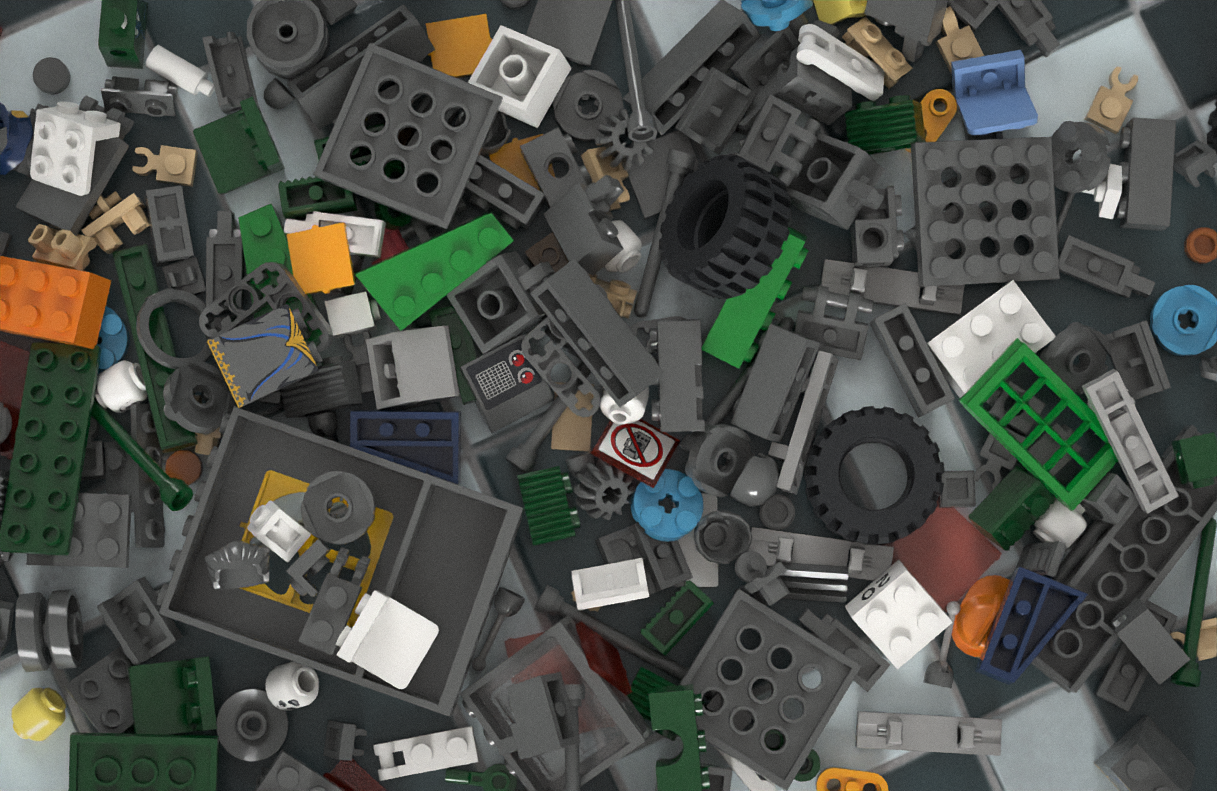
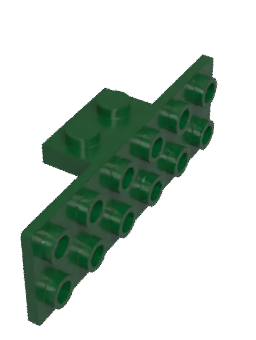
M34 342L31 344L0 530L1 552L67 556L70 553L102 351L98 345H95L94 349L61 343Z

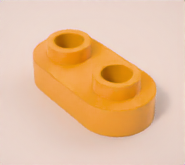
M944 89L930 91L920 102L922 104L926 142H936L956 114V99L950 92ZM935 101H942L946 107L945 111H936L933 103Z
M838 767L824 769L818 775L815 784L816 791H829L827 783L830 779L835 778L840 782V787L837 791H863V787L867 783L874 784L875 791H889L885 779L877 773Z

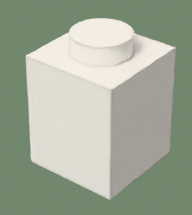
M367 291L325 301L330 327L335 339L344 338V335L348 334L351 336L363 333L362 331L377 330L376 320L381 319L379 305L375 299L370 300Z

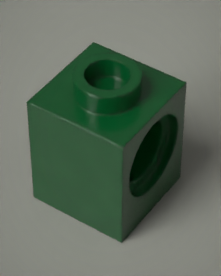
M1215 432L1171 442L1181 484L1192 482L1194 489L1215 484L1214 477L1217 476V440Z

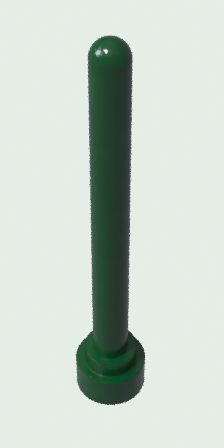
M94 398L91 415L160 487L159 492L164 504L171 511H179L186 507L192 500L193 490L182 479L170 478Z
M1214 518L1209 520L1202 529L1183 645V651L1190 658V661L1172 674L1170 680L1173 684L1185 687H1200L1202 672L1198 670L1199 664L1196 663L1217 528V522Z

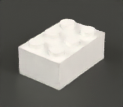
M1012 280L929 341L927 345L945 379L959 398H961L1016 338L1036 353L1056 336L1014 280Z

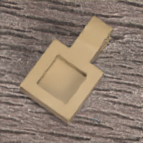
M950 6L947 7L941 27L944 37L937 40L936 44L952 74L951 62L982 57L984 54L970 26L959 29L952 8Z
M605 146L588 149L581 155V158L590 174L592 183H596L605 175L616 178L624 192L611 205L610 211L621 208L620 203L630 200L628 190L622 183L629 176L627 170H624L622 162L617 167L612 168L610 166L611 155L603 159L600 158L599 154L606 150Z

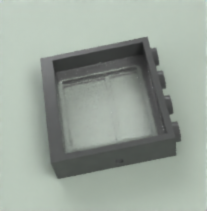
M568 615L460 693V696L463 698L462 703L467 713L471 717L477 718L484 728L483 733L486 740L493 747H497L496 741L513 736L510 724L516 723L514 714L509 707L507 686L540 675L561 672L565 685L585 684V699H582V707H578L579 738L581 741L579 743L581 787L644 743L653 734V731L573 619ZM565 748L520 760L518 751L503 754L506 768L513 776L519 777L526 787L525 791H566Z

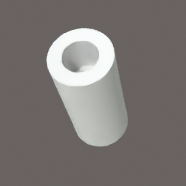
M157 45L152 50L146 61L147 68L193 95H197L200 91L210 97L215 90L214 84L207 80L208 73L160 45Z

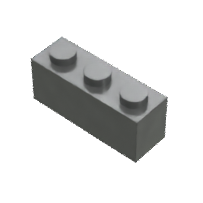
M1133 117L1126 124V127H1122L1120 148H1125L1124 162H1120L1119 166H1122L1123 188L1122 197H1120L1115 211L1116 218H1121L1120 228L1163 231L1170 226L1176 120Z
M906 303L880 315L869 323L918 418L955 399Z
M770 324L768 330L760 338V351L756 361L747 371V383L742 396L734 404V416L731 424L766 440L781 442L820 342L787 328Z

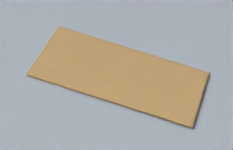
M555 382L556 384H565L563 382ZM578 390L575 395L578 399L575 407L578 410L582 407L590 410L593 407L591 404L593 394L589 392L584 395ZM556 392L554 393V400L558 396ZM567 406L552 428L551 449L590 451L592 416H577Z

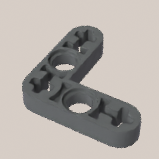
M266 262L257 267L207 306L199 317V326L202 332L214 338L240 326L267 304L275 310L285 305L289 298L296 297L303 305L301 313L303 320L305 321L311 315L313 320L307 321V324L312 330L320 329L323 333L319 336L321 344L319 345L315 342L318 351L326 350L333 340V332L329 324L307 294H305L288 268L279 262ZM268 270L270 272H279L280 275L276 279L279 284L278 286L274 284L267 285L259 290L252 284L253 280L256 285L264 283L269 278ZM243 289L251 292L254 300L253 305L248 310L241 309L236 303L237 294ZM230 309V311L238 316L237 319H235L234 315L225 317L220 322L223 327L222 329L219 327L212 328L210 325L214 320L212 314L221 315ZM306 328L304 330H301V332L306 343L308 344V338H310L311 333L308 330V328Z
M595 284L601 293L607 297L605 290L600 285ZM546 317L524 337L521 345L522 353L574 414L580 417H590L600 407V395L560 349L568 341L555 329L554 323L550 318ZM548 324L551 333L561 339V342L554 346L551 339L544 346L545 355L540 356L538 353L533 356L530 355L528 350L531 345L528 341L532 337L536 340L542 339L546 333L541 331V328ZM563 363L569 366L571 378L567 383L556 384L552 381L550 372L554 365ZM578 377L583 381V384L577 386V388L584 395L591 392L594 396L591 399L593 407L590 410H587L585 407L578 410L575 407V404L578 402L577 397L572 392L568 397H565L562 393L563 390L571 387Z

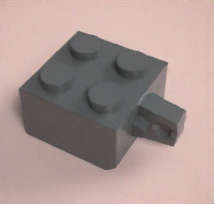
M817 132L815 136L818 139L813 149H808L801 162L803 168L799 176H794L791 184L786 189L791 203L799 211L848 230L863 205L876 210L879 208L885 197L882 194H878L874 187L885 169L862 149Z
M513 251L501 254L490 260L448 293L447 297L482 354H485L517 338L547 316L530 293L554 275L555 271L548 261L539 263L530 269L527 264L525 265L518 252Z

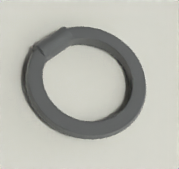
M166 288L146 297L137 315L136 330L143 349L153 360L165 367L178 369L181 366L188 365L190 362H206L212 356V351L207 343L212 337L207 335L204 347L200 353L190 358H176L160 350L154 343L149 331V318L154 309L170 302H177L190 307L200 317L201 312L206 308V304L201 299L189 292ZM212 314L214 320L210 325L212 328H215V318Z

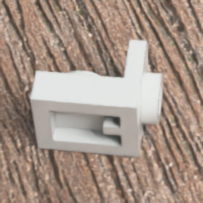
M1110 164L1107 175L1096 188L1090 191H1082L1094 194V201L1099 202V217L1109 219L1114 217L1122 193V166Z
M271 500L266 505L259 506L250 517V524L247 527L259 541L287 563L311 536L307 529L281 510Z

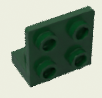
M253 96L240 101L242 110L193 130L194 137L220 195L285 169L260 107Z
M209 656L130 666L128 668L135 734L170 735L217 729Z

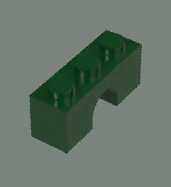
M693 684L649 688L652 730H671L678 734L683 742V748L677 756L670 759L656 760L658 791H703V789L710 788L708 766L701 767L700 752H707L705 730H698L696 716H703L701 693L694 694Z

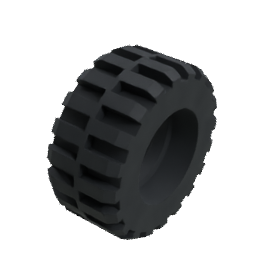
M719 155L712 157L710 161H704L699 164L695 172H690L684 178V184L681 187H677L673 194L675 197L672 203L668 204L665 210V221L661 223L660 232L662 238L659 239V248L662 253V261L672 277L713 298L728 299L745 294L746 289H753L760 283L759 279L762 276H767L773 269L771 265L775 259H779L783 252L781 249L783 242L788 239L790 233L788 223L792 222V212L789 208L791 200L784 183L775 175L738 155Z
M874 406L862 407L859 410H850L833 420L815 439L814 444L809 450L806 467L804 468L805 492L807 499L810 500L814 508L812 511L817 518H820L826 524L825 527L832 533L841 535L847 541L864 543V545L887 544L904 538L926 523L927 518L934 513L938 506L939 495L942 494L944 483H942V474L945 473L944 462H940L938 453L941 451L937 443H933L928 436L930 432L924 425L920 427L913 421L914 417L907 413L902 415L895 412L894 408L885 406L883 408H874ZM881 443L887 445L900 455L906 466L907 483L901 497L887 508L879 510L862 508L847 497L841 486L840 469L842 462L852 449L861 444Z

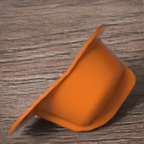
M999 575L985 576L977 580L968 590L960 605L961 610L955 616L952 630V638L956 646L965 654L973 657L981 656L1009 585V579Z

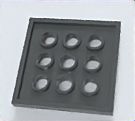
M369 43L313 175L448 231L499 111L503 97ZM388 81L397 83L400 88L398 95L390 100L384 99L379 95L381 85ZM419 95H427L433 100L432 108L426 113H418L412 108L413 100ZM454 108L461 109L466 114L465 122L458 127H452L445 121L448 111ZM373 114L382 115L386 121L384 128L376 133L368 131L365 127L367 118ZM405 128H414L419 133L418 141L412 146H404L398 140L399 133ZM439 141L448 142L452 146L451 155L444 160L433 157L431 151L435 143ZM358 147H366L372 154L370 161L362 166L354 164L351 160L352 152ZM397 160L404 164L405 171L400 178L390 179L385 175V166L390 161ZM425 174L434 175L438 179L437 188L430 193L420 191L418 180L421 176Z
M1051 137L918 142L911 144L919 287L1011 282L1012 280L1020 282L1060 279ZM1014 164L1021 166L1024 170L1025 178L1021 184H1015L1010 178L1009 172ZM980 166L986 167L991 173V180L987 186L980 185L976 180L975 173ZM945 168L953 169L957 175V182L952 188L945 186L941 180V174ZM1016 200L1022 201L1027 208L1026 216L1022 220L1016 219L1012 214V205ZM982 202L989 203L993 209V216L988 222L981 220L978 216V206ZM948 203L954 204L959 210V218L954 224L946 221L943 215V210ZM1019 235L1025 237L1029 243L1028 252L1023 256L1016 253L1014 249V241ZM985 237L990 238L995 244V252L989 258L985 257L980 251V242ZM950 239L958 241L961 246V254L957 259L950 258L946 253L945 247Z
M738 589L679 685L693 684L694 694L701 693L702 698L707 691L712 690L719 693L722 698L720 709L716 712H710L703 706V716H696L698 730H705V737L708 743L784 791H787L860 670L861 665ZM745 629H752L759 635V645L754 650L744 648L740 642V635ZM777 648H782L789 653L790 663L785 669H778L771 662V654ZM726 660H734L740 665L741 673L738 679L729 681L723 677L721 667ZM809 667L816 669L821 676L820 684L814 689L806 687L802 682V673ZM758 679H764L771 685V695L766 700H759L752 693L753 683ZM790 698L798 700L802 705V713L795 720L787 718L783 713V705ZM739 710L748 711L753 718L752 726L747 731H740L734 726L733 717ZM771 729L778 730L783 736V745L777 751L768 749L764 743V736Z

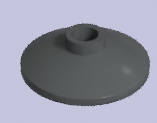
M246 689L230 696L221 706L216 720V731L221 745L229 754L244 761H260L275 754L285 742L289 728L286 710H280L275 707L269 700L266 691L260 689ZM255 717L259 719L261 726L258 731H253L249 728L248 722L250 718Z

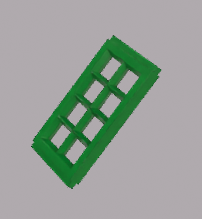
M1018 338L1005 349L958 400L992 436L1070 511H1073L1118 462L1094 411ZM1024 362L1039 378L1021 397L1005 380ZM1046 384L1061 401L1043 419L1028 402ZM1001 386L1016 403L998 422L982 405ZM1068 406L1083 423L1065 441L1050 424ZM1023 408L1039 425L1020 443L1005 427ZM1090 427L1106 444L1087 462L1072 446ZM1045 430L1061 447L1042 465L1027 449ZM1068 453L1083 469L1065 488L1049 471Z

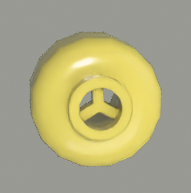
M51 688L31 689L11 710L14 731L23 739L34 741L46 740L66 719V704L63 698Z

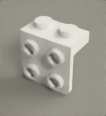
M57 102L56 107L37 109L30 167L31 178L79 196L87 195L91 187L96 141L119 137L120 123L106 119L107 114L103 112L79 110V105L72 102Z
M374 590L371 596L365 593L355 609V613L360 615L353 628L347 625L335 644L341 647L337 656L349 663L354 662L398 689H404L410 683L437 637L439 627L379 590Z

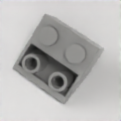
M448 326L397 331L366 339L377 410H406L460 396Z

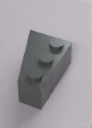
M699 319L656 320V328H649L650 350L657 349V364L664 374L651 384L657 385L658 399H651L652 421H658V427L661 432L705 431V421L702 417V399L704 396L701 372V321Z

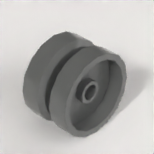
M260 0L253 7L247 20L246 36L253 53L259 63L269 73L280 78L296 79L325 59L328 54L330 34L319 8L311 0ZM290 32L292 33V35H291L290 37H288V38H285V37H284L286 34H288V33H290Z
M74 589L52 591L48 601L41 592L20 594L16 603L15 629L19 658L25 672L48 670L52 661L58 669L80 667L83 658V624L79 601Z

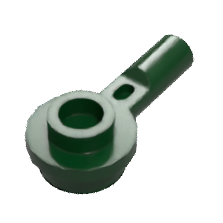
M502 763L488 767L485 772L446 769L445 782L480 786L483 787L484 791H514L517 787V777L513 776L505 764Z

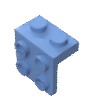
M1021 50L951 62L953 96L956 99L957 108L968 134L988 135L991 132L1022 129L1026 126L1035 125L1038 122V114L1025 88V62Z

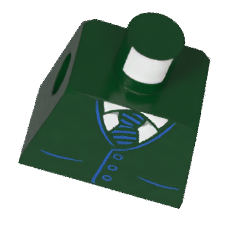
M142 0L101 1L98 46L108 67L143 69L148 11L147 2ZM116 50L124 51L126 53H116Z

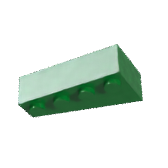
M268 204L238 217L247 275L266 262H279L285 265L293 275L287 235L284 233V226L276 208L272 204ZM268 270L269 278L264 283L256 285L253 280L252 284L259 290L267 285L274 284L278 286L279 284L276 279L280 274L278 271L270 272ZM250 292L251 301H252V305H253L254 300H253L252 293ZM308 294L307 296L320 312L313 294ZM291 297L286 301L291 311L298 308L300 313H302L303 305L298 298ZM267 304L254 314V319L273 311L272 307ZM310 315L304 321L311 333L308 341L309 343L314 341V343L317 342L319 344L321 343L319 336L323 333L320 329L312 330L307 324V321L313 320V317Z
M487 212L354 274L395 326L402 331L514 240L495 216Z
M788 226L790 231L788 239L783 242L781 247L783 252L779 259H775L771 265L773 269L767 276H762L759 279L760 283L753 289H746L745 294L728 298L725 301L702 346L703 351L738 369L743 361L750 364L759 347V344L753 342L758 331L762 330L765 332L768 330L776 314L770 311L775 299L778 298L783 301L792 284V281L786 279L791 268L794 266L799 269L809 251L803 247L807 239L806 235Z

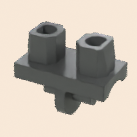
M755 551L745 552L737 558L735 572L746 584L738 587L734 592L740 589L765 606H770L790 593L779 575L787 570L781 561L767 568L765 559Z

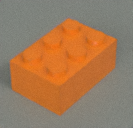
M0 256V331L94 349V346L97 345L112 280L91 272Z

